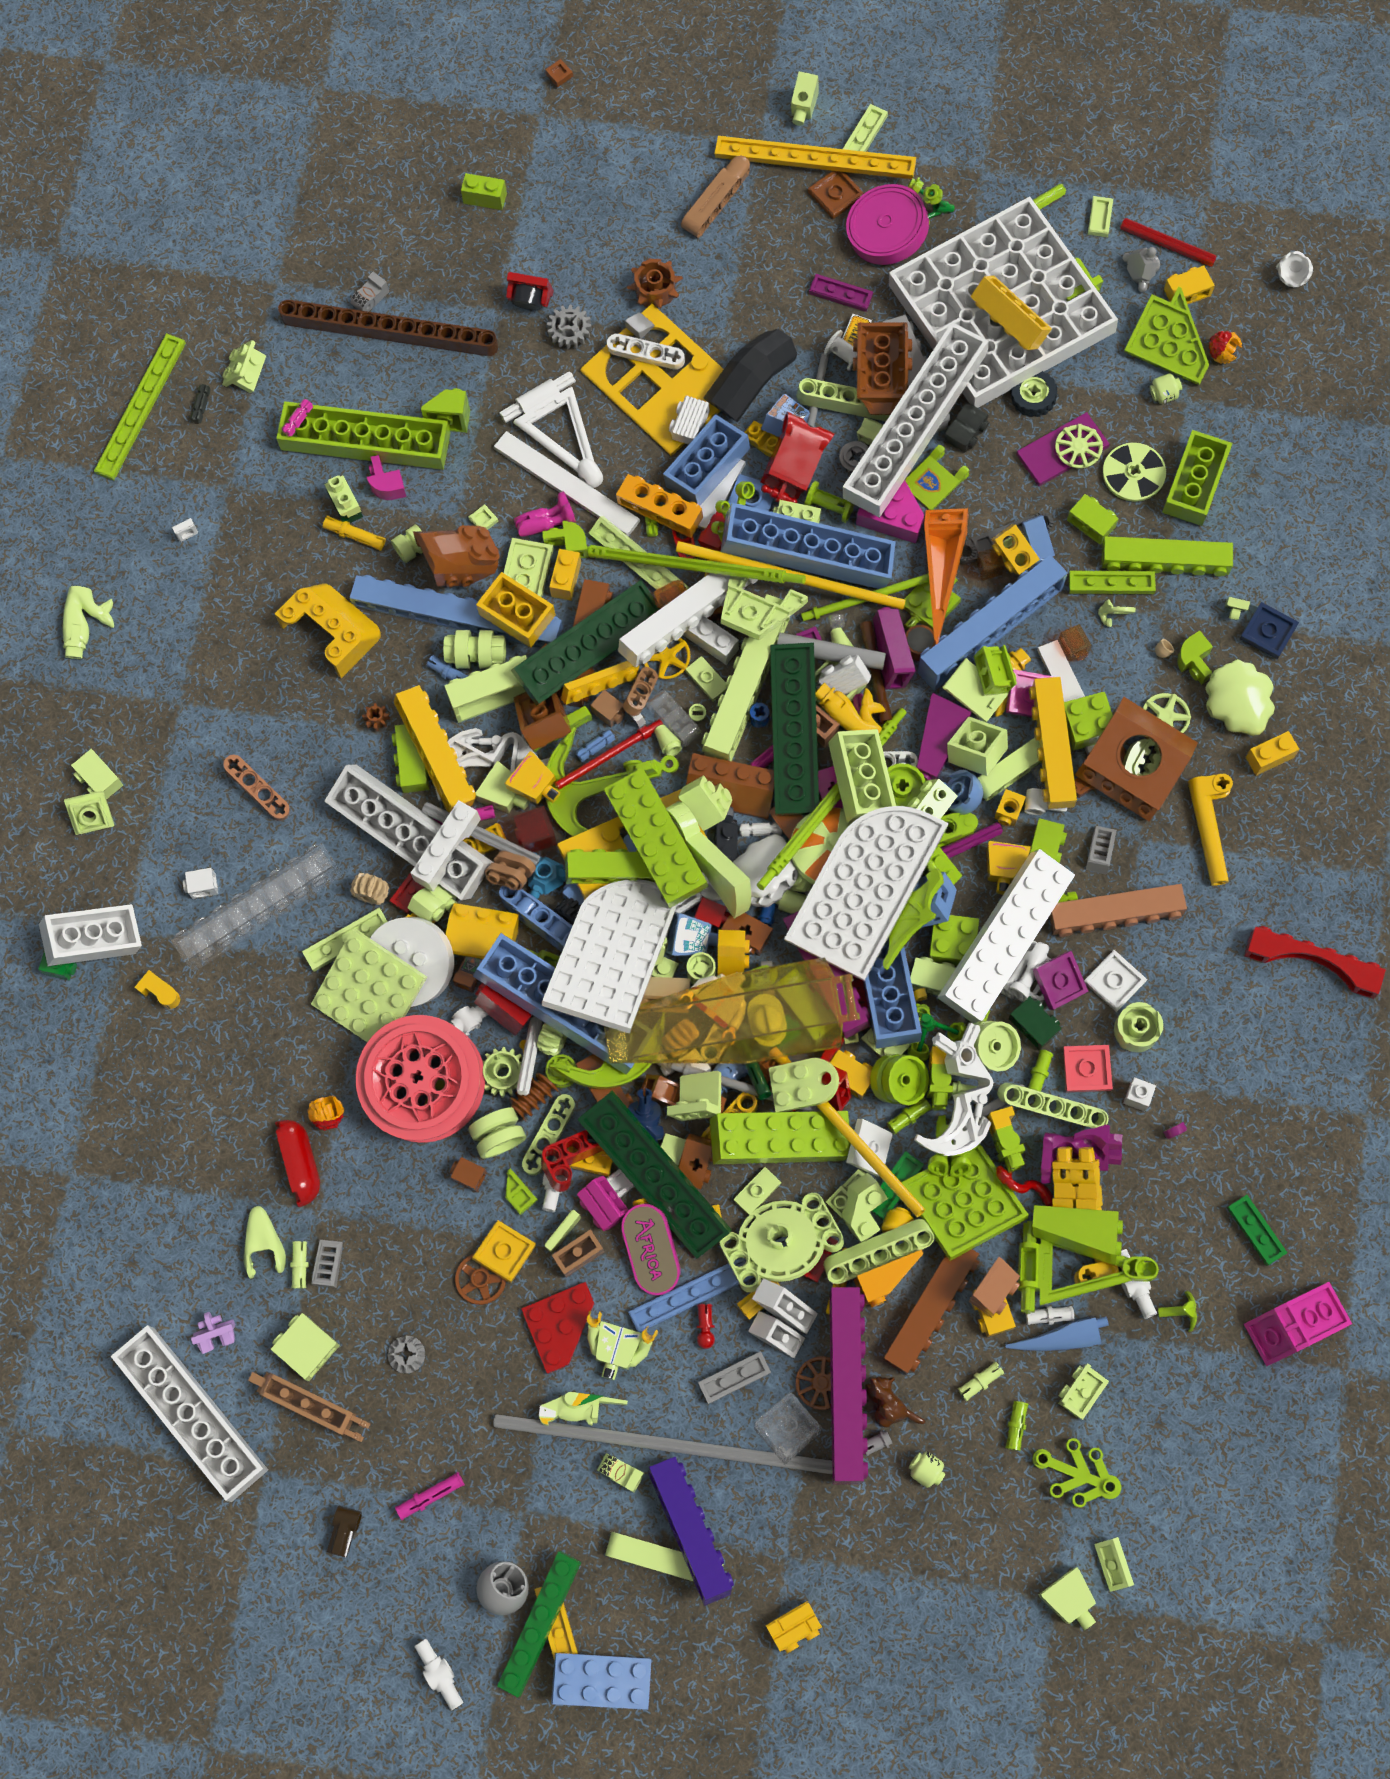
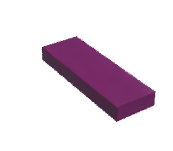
M815 274L809 289V294L865 312H867L873 297V291L819 274Z

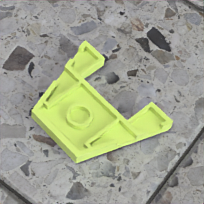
M730 576L721 624L761 640L808 602V596L790 589L781 605H778L744 590L743 587L749 578Z

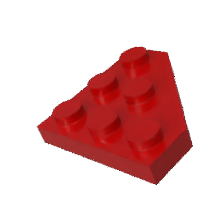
M586 1282L522 1308L547 1374L564 1368L571 1362L576 1346L584 1331L588 1313L594 1307V1301Z

